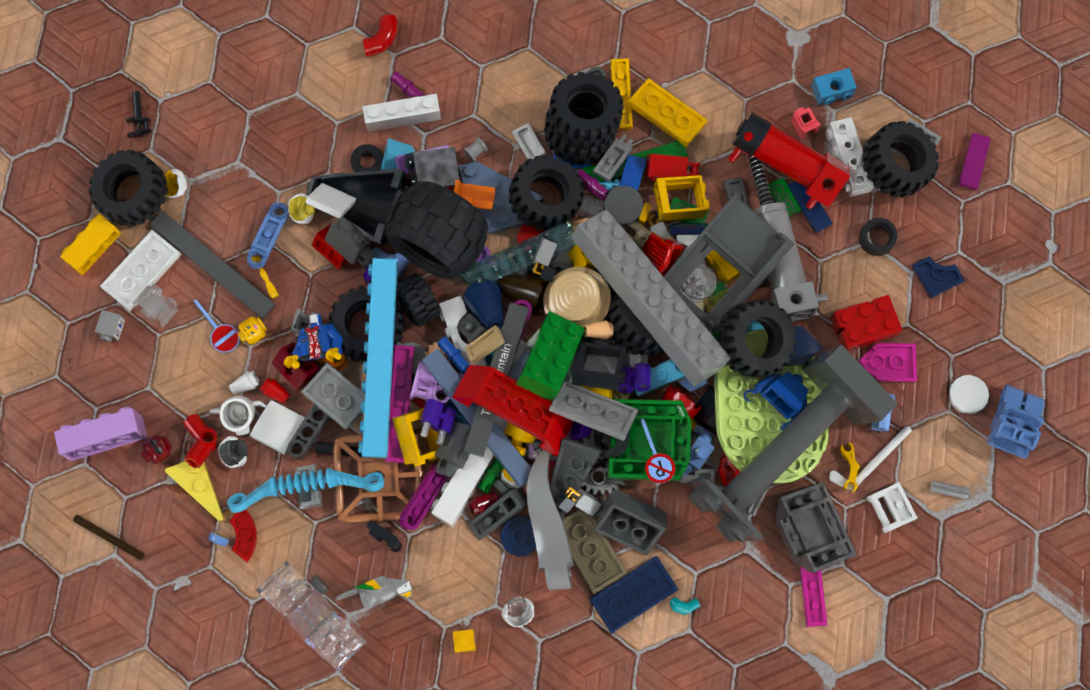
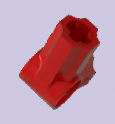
M191 414L183 422V426L196 442L184 460L189 466L200 469L209 454L217 447V433L212 428H209L198 414ZM205 439H211L212 441L206 442V441H204V440H205Z

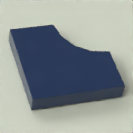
M930 257L911 266L930 299L965 281L955 264L942 266L935 263Z

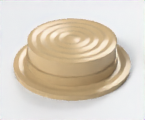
M582 266L571 267L559 272L554 276L552 282L548 283L543 298L544 310L546 315L551 311L583 327L584 325L603 321L606 318L611 306V292L605 279L596 271Z

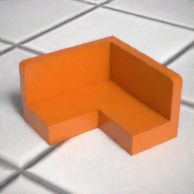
M455 180L454 192L466 199L477 209L493 211L496 190L494 187L464 184L460 180Z

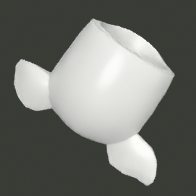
M233 396L226 399L220 408L211 409L210 413L220 414V420L226 429L236 432L237 435H245L250 433V423L255 416V408H266L267 405L259 400L251 401L248 397Z

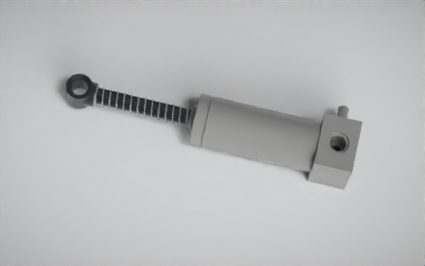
M747 155L748 163H750L749 167L751 168L750 171L753 174V181H755V190L758 192L759 204H761L753 212L777 233H783L794 243V246L767 276L772 292L769 303L774 302L778 304V309L783 308L787 312L786 316L791 317L793 322L812 318L819 308L818 302L827 301L828 295L827 293L816 295L813 282L806 281L786 204L772 203V196L769 193L768 182H766L767 178H765L766 173L763 171L761 160Z

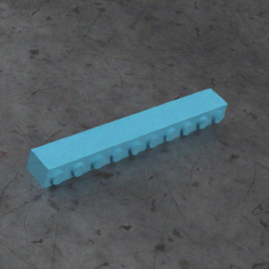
M373 258V264H369V276H372V282L368 283L367 293L371 295L370 303H367L366 314L370 315V319L365 325V334H369L368 342L364 344V354L368 355L367 361L363 363V373H366V381L362 382V393H365V401L361 402V413H364V421H360V433H363V441H359V453H362L363 458L388 459L398 271L397 259Z

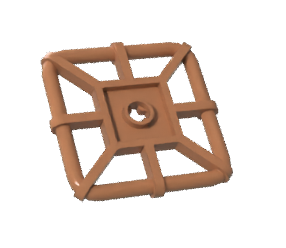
M414 433L419 453L421 455V444L420 440L418 439L419 436L416 433ZM349 435L336 438L333 448L335 471L342 472V448L358 462V477L364 478L370 473L379 471L384 475L385 482L384 487L375 492L359 488V495L345 511L343 485L335 486L338 520L347 523L370 522V520L384 523V521L399 520L402 512L383 513L382 497L397 496L407 505L409 500L399 492V478H415L416 491L424 477L422 465L414 466V472L398 473V463L385 462V459L360 458L346 445L347 443L363 441V435ZM377 497L378 513L349 515L363 498Z

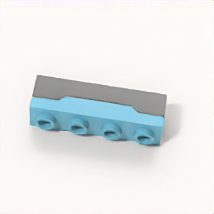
M670 360L651 369V388L649 390L638 392L637 389L635 390L640 398H644L669 387L670 384L674 385L687 378L676 364Z

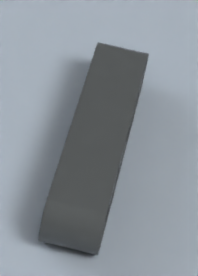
M315 404L288 444L287 451L295 460H303L308 455L331 419ZM317 413H324V417L320 421L314 419ZM312 429V436L309 438L304 437V432ZM296 446H302L300 454H293V449Z

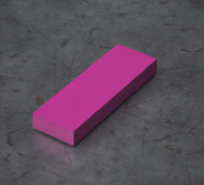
M800 566L806 627L827 626L822 572L820 570L810 573Z

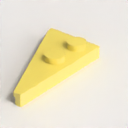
M185 461L165 469V472L218 521L222 522L225 520L205 463L202 464L200 469L189 466Z

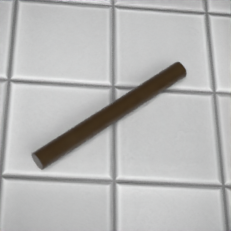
M79 515L74 517L73 522L140 561L144 558L145 554L83 517Z

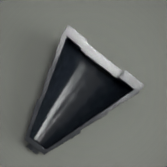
M394 168L348 174L342 172L312 177L311 182L307 186L306 195L309 196L321 183H324L356 198L355 204L342 217L373 242L380 244L388 243L384 231L389 212L398 197L405 191V186L408 185V179L404 170Z

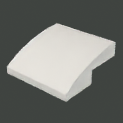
M271 400L255 424L250 437L285 454L289 442L305 417Z

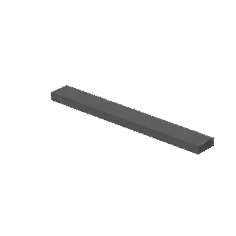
M163 210L149 224L262 320L275 308L276 305Z

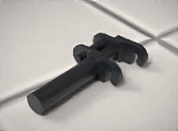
M133 91L134 117L127 118L126 122L131 123L132 121L137 123L138 130L127 133L129 138L132 136L135 138L143 137V134L152 132L148 126V122L151 119L147 117L142 118L140 91ZM141 123H144L145 129L140 128Z

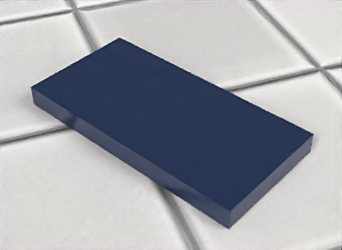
M655 556L589 600L612 634L679 589L659 558Z

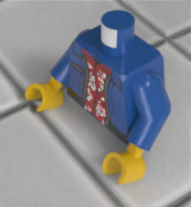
M321 314L309 315L311 327L300 329V334L291 356L286 357L284 360V365L288 369L291 366L294 369L299 368L300 364L297 360L306 361L326 357L330 362H333L334 358L337 360L341 359L343 354L341 349L343 337L333 324L322 325Z

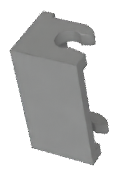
M315 464L298 467L295 473H299L302 478V473L307 472L308 477H310V472L314 470L316 476H318V468ZM319 484L315 491L310 485L308 492L302 486L301 493H298L301 510L323 506Z

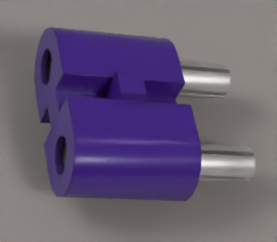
M641 355V363L635 364V367L629 365L628 368H625L626 380L625 383H621L618 392L632 393L633 389L641 392L651 388V366L648 364V356Z
M427 399L420 423L423 425L420 436L427 437L429 428L432 427L434 431L439 433L436 444L443 445L445 435H450L457 412L448 406L444 407V404L437 400Z

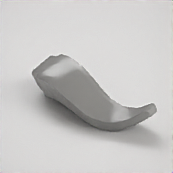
M542 450L530 470L527 483V503L536 542L539 569L545 571L547 588L550 591L571 589L570 567L574 566L572 553L563 522L550 490L548 469L551 454Z

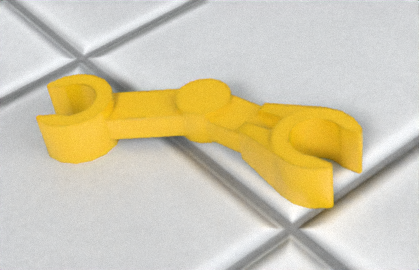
M258 255L251 258L254 263L261 261ZM263 267L260 268L259 273L266 282L271 298L278 297L279 294L275 286L269 281L266 271Z
M849 442L847 446L850 451H845L843 445H841L839 450L850 466L849 478L844 483L843 490L846 491L847 484H851L853 486V494L858 487L856 477L860 466L855 460L854 446Z

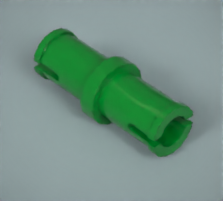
M495 458L490 468L485 470L487 473L477 486V488L487 494L496 479L500 478L499 474L503 469L497 458Z

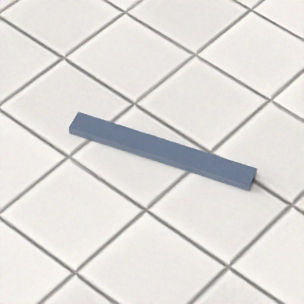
M437 348L422 359L421 362L472 426L478 404L472 402L470 407H467L451 398L461 378ZM494 422L487 447L517 486L521 487L528 481L531 468Z

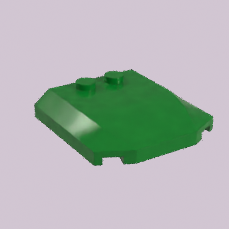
M612 399L638 409V412L629 430L630 441L628 448L621 456L609 458L608 478L650 480L646 474L645 466L648 459L653 456L641 424V419H644L657 454H666L675 463V474L670 481H680L690 463L692 421L683 402ZM611 436V449L618 440V438Z

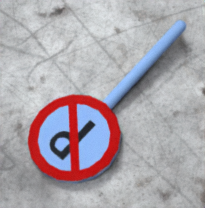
M641 419V424L653 456L646 462V474L654 483H666L675 474V463L668 455L657 454L645 420Z

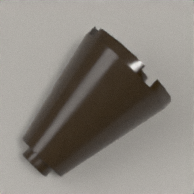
M508 274L499 277L497 285L502 295L514 303L518 300L528 301L532 307L531 314L534 316L541 315L539 311L541 309L544 310L543 298L549 281L542 278Z

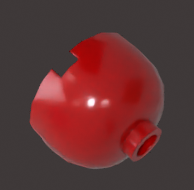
M670 384L662 400L682 401L690 419L694 418L702 406L698 404L696 407L694 399L678 388L674 391L673 385Z

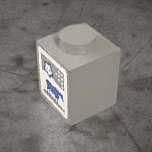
M102 310L95 333L103 341H119L125 319L120 314Z

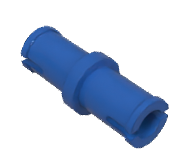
M443 337L437 343V346L446 354L447 360L452 362L461 374H464L470 364L461 355V351L458 348L456 349L447 337Z

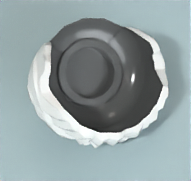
M228 436L220 443L218 447L219 458L222 459L225 466L236 468L242 467L248 457V447L243 440L235 436Z

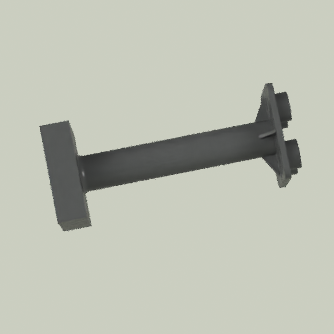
M842 344L817 353L801 369L822 392L725 488L716 486L706 477L691 479L688 482V485L693 489L688 495L689 500L701 512L706 513L709 510L721 519L716 524V528L730 542L733 543L736 539L741 543L745 541L759 542L763 538L762 534L748 520L746 509L842 413L854 426L882 421L898 404Z

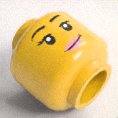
M251 316L238 325L240 332L237 335L243 343L247 341L248 344L254 345L266 336L265 331L267 328L259 317Z

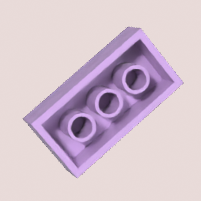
M130 407L121 408L114 414H101L99 418L94 420L84 419L77 425H65L60 427V430L54 431L59 455L70 461L148 438L143 416Z

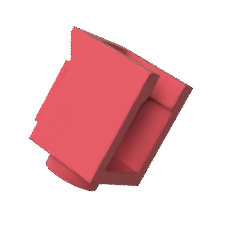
M801 107L794 111L791 123L801 140L811 130L814 133L818 132L821 124L817 121L810 107L806 109ZM806 117L808 122L804 123L802 118Z

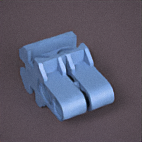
M1006 384L1000 395L997 412L990 424L992 431L987 437V444L1026 459L1029 451L1035 449L1040 439L1041 432L1038 430L1044 421L1041 415L1045 400L1028 392L1024 395L1023 390Z

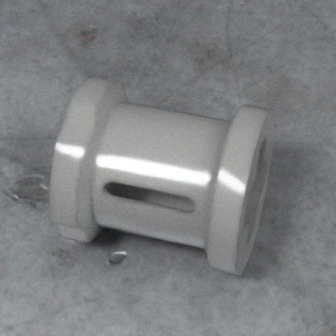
M477 137L475 142L468 148L465 147L463 151L474 162L476 157L482 152H487L488 148Z

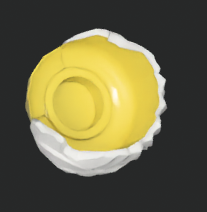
M305 193L293 196L288 203L289 216L294 222L299 224H308L316 212L315 207L306 204L308 195Z

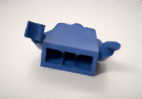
M786 372L782 375L775 373L765 376L754 386V390L745 391L744 399L751 402V400L746 398V394L752 392L756 395L759 392L787 420L791 418L789 422L781 425L780 430H784L807 407L806 395L808 389L802 384L803 377L799 374L792 375L790 372Z

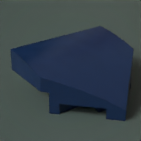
M792 326V328L796 329L794 339H797V343L793 345L795 352L793 356L789 357L790 362L787 366H804L822 349V346L802 326Z

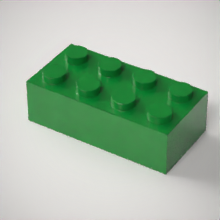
M549 311L540 326L516 385L552 402L560 391L585 328Z

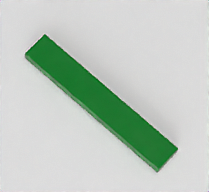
M678 141L631 154L643 159H647V154L688 157L685 146ZM627 158L611 181L622 178ZM597 164L582 168L584 172L592 178L598 179L599 182H607L593 173Z

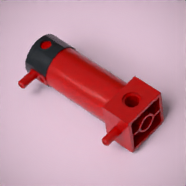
M752 111L743 119L731 142L735 149L728 158L730 162L734 163L740 153L744 152L749 156L756 157L806 188V194L811 196L806 204L808 209H813L817 201L830 207L851 176L849 165L827 152L824 156Z

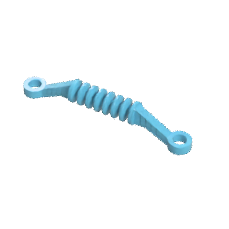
M327 468L324 475L323 470L319 469L318 476H316L313 470L310 472V477H308L307 472L302 473V478L299 473H295L294 480L291 474L287 475L286 481L283 475L279 476L278 482L275 476L271 477L247 496L243 493L232 495L228 499L227 504L231 512L238 513L263 497L278 496L279 490L281 495H286V489H288L289 494H293L294 488H296L298 493H301L303 486L304 490L308 492L311 485L315 491L318 484L321 489H325V483H327L329 488L347 485L375 492L382 489L385 482L383 475L378 472L370 473L363 478L335 471L331 468Z

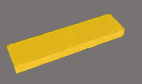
M629 58L610 59L611 81L614 82L613 87L617 86L620 90L624 106L621 123L617 130H633L632 108L626 105L627 101L631 98Z

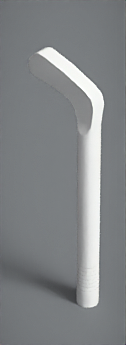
M905 426L857 475V485L911 433L912 430L908 426ZM835 470L829 474V480L841 487L848 480ZM847 484V489L853 490V486Z

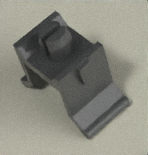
M470 313L461 320L460 325L457 327L469 342L474 341L488 331Z

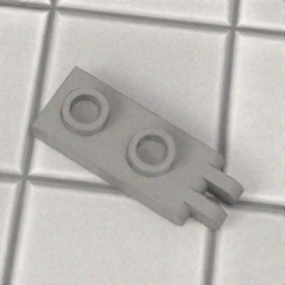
M625 134L620 140L618 138L615 139L593 170L595 175L608 183L633 149L631 145L634 140L630 138L627 143H624L628 137Z

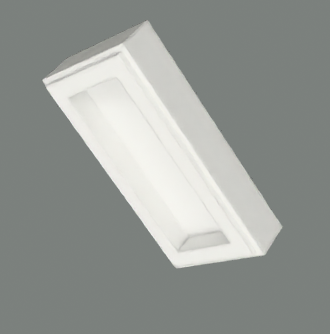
M529 123L512 131L527 160L530 158L534 160L535 156L542 155V157L546 156L544 148Z

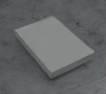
M328 363L323 366L301 391L305 397L345 430L360 416L361 402L365 401V393H362L359 388Z

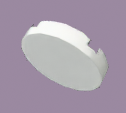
M964 375L957 378L949 388V401L961 413L975 414L985 407L989 399V392L985 383L972 375Z

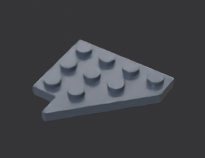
M478 161L459 166L464 184L494 187L496 189L493 211L478 209L487 221L489 228L487 235L526 224L525 221H519L516 218L517 212L513 213L511 210L512 204L509 203L508 199L511 179ZM531 190L534 198L539 202H543V196Z

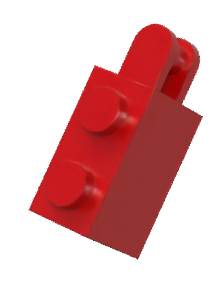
M647 154L645 177H650V181H656L657 178L699 175L697 173L700 163L688 162V157ZM687 165H691L690 173H686Z

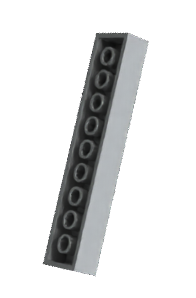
M608 210L595 215L577 226L571 237L694 387L723 369L731 357Z

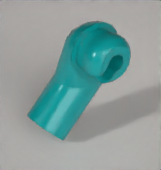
M674 597L669 602L671 609L682 615H687L701 607L696 598L685 603L680 601L679 598Z

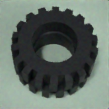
M415 273L397 283V298L413 324L420 327L440 316L437 300L428 284L420 275Z

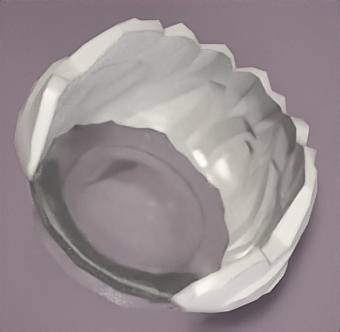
M521 596L512 597L503 607L502 617L504 621L513 627H523V625H527L533 619L534 605L528 598Z

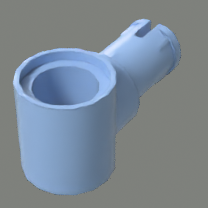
M378 247L373 249L375 253L374 258L397 259V278L402 276L410 264V261L399 253L394 255Z

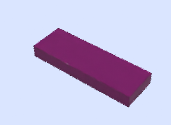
M976 133L971 134L958 183L959 186L972 190L978 189L991 140L990 137Z

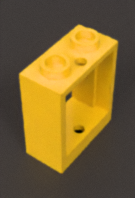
M701 175L657 178L653 188L659 221L704 218L710 205L709 200L705 197L706 184L702 181ZM694 189L697 208L670 210L667 190Z
M424 408L392 418L405 465L413 463L414 466L425 464L426 459L428 461L438 459L435 454L440 446L436 444L439 433L434 431L432 427L429 428L427 441L430 451L420 455L411 422L421 419Z

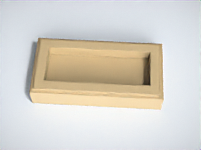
M493 326L465 346L470 362L476 364L504 344L505 340L499 327Z

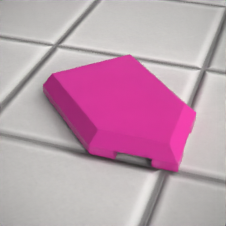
M876 343L858 361L877 381L917 382L916 344Z

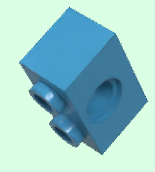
M850 68L815 77L811 84L818 105H829L839 99L847 100L854 95L857 89ZM831 86L837 87L838 90H833Z

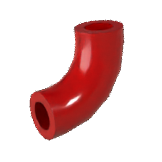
M395 15L381 16L379 18L378 32L370 38L363 39L366 57L383 53L392 45L397 35L398 22Z

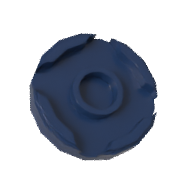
M513 517L503 525L500 534L501 544L508 553L521 557L534 552L536 542L531 519Z

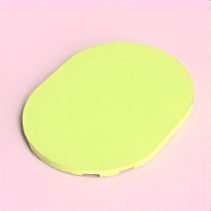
M765 329L747 332L745 339L748 349L753 355L761 357L768 344ZM725 365L722 370L715 373L714 377L716 431L720 445L727 458L739 471H742L783 431L780 430L781 425L789 422L791 418L787 420L759 392L756 395L752 392L746 394V398L751 400V402L744 399L745 391L754 390V386L765 376H742L739 372L731 370L730 367L732 365ZM783 366V369L776 373L784 375L786 372H790L792 375L799 374L803 377L802 384L808 389L806 395L808 406L822 391L801 370L804 366ZM829 427L772 484L789 483L811 472L819 463L823 452H825Z

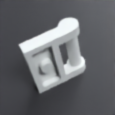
M900 482L866 497L868 502H871L883 526L884 534L917 519ZM881 497L884 498L895 520L892 524H890L878 500Z

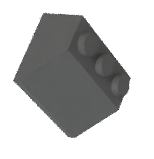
M614 489L604 503L594 531L647 555L666 530L667 513Z

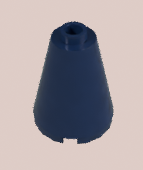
M484 280L485 282L481 283L478 281L474 282L464 292L465 306L487 330L495 325L500 329L504 324V315L499 286L491 280Z

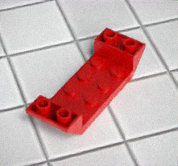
M469 365L451 398L467 407H470L472 402L478 404L540 439L542 442L539 447L557 456L562 439L567 437L573 425L572 420L550 412L551 401L516 385L517 381L499 370L489 366Z

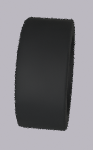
M873 218L862 227L859 234V243L868 254L882 256L888 253L896 244L898 238L897 230L889 220ZM880 227L888 233L889 241L885 246L877 247L869 242L867 233L871 228Z
M595 429L591 430L590 445L602 450L600 456L607 458L619 457L629 446L630 436L628 432L624 441L618 439L612 449L605 450L601 441L604 433Z

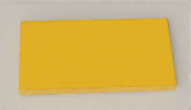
M649 78L626 104L685 147L692 142L708 122L702 115Z

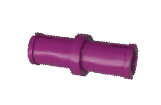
M398 71L390 77V81L397 85L403 94H407L411 98L425 96L424 93L414 86L411 80L405 79Z
M583 169L578 170V178L582 179L585 189L588 192L594 193L600 200H605L606 194L610 191L599 184L598 179L592 178Z

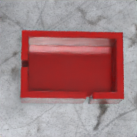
M889 295L873 299L870 303L867 301L835 311L830 317L835 333H840L837 337L840 345L842 344L848 352L896 337L903 331Z

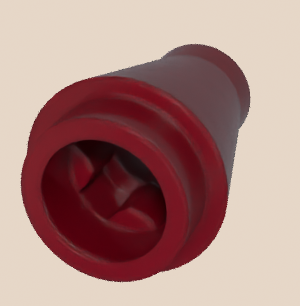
M493 492L473 496L471 500H468V504L473 515H480L499 499L497 494Z

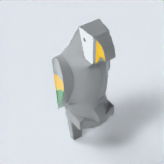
M380 576L337 596L336 600L338 601L360 593L364 608L371 610L375 603L388 601L397 595L406 597L408 600L413 594V589L409 581Z

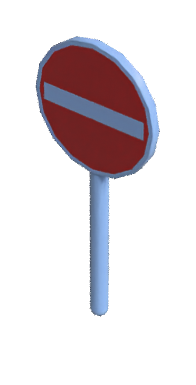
M195 299L194 303L215 328L210 337L213 348L222 353L233 351L240 341L237 329L228 324L217 326L198 300Z

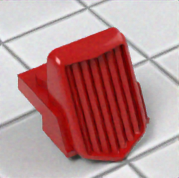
M651 233L641 251L664 277L682 256L687 245L679 241L664 239L655 233Z

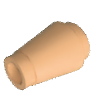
M607 320L583 326L585 328L583 332L584 337L607 340L613 336V324Z

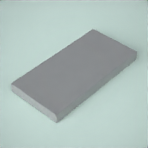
M564 380L549 411L624 441L638 409L580 386L572 385V383Z

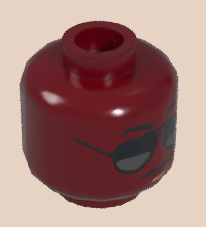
M155 435L142 444L143 451L141 455L146 462L151 461L153 464H158L171 455L170 450L172 446L165 436Z

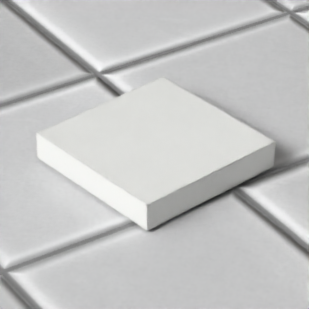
M321 183L307 197L306 204L341 219L355 204L356 198Z

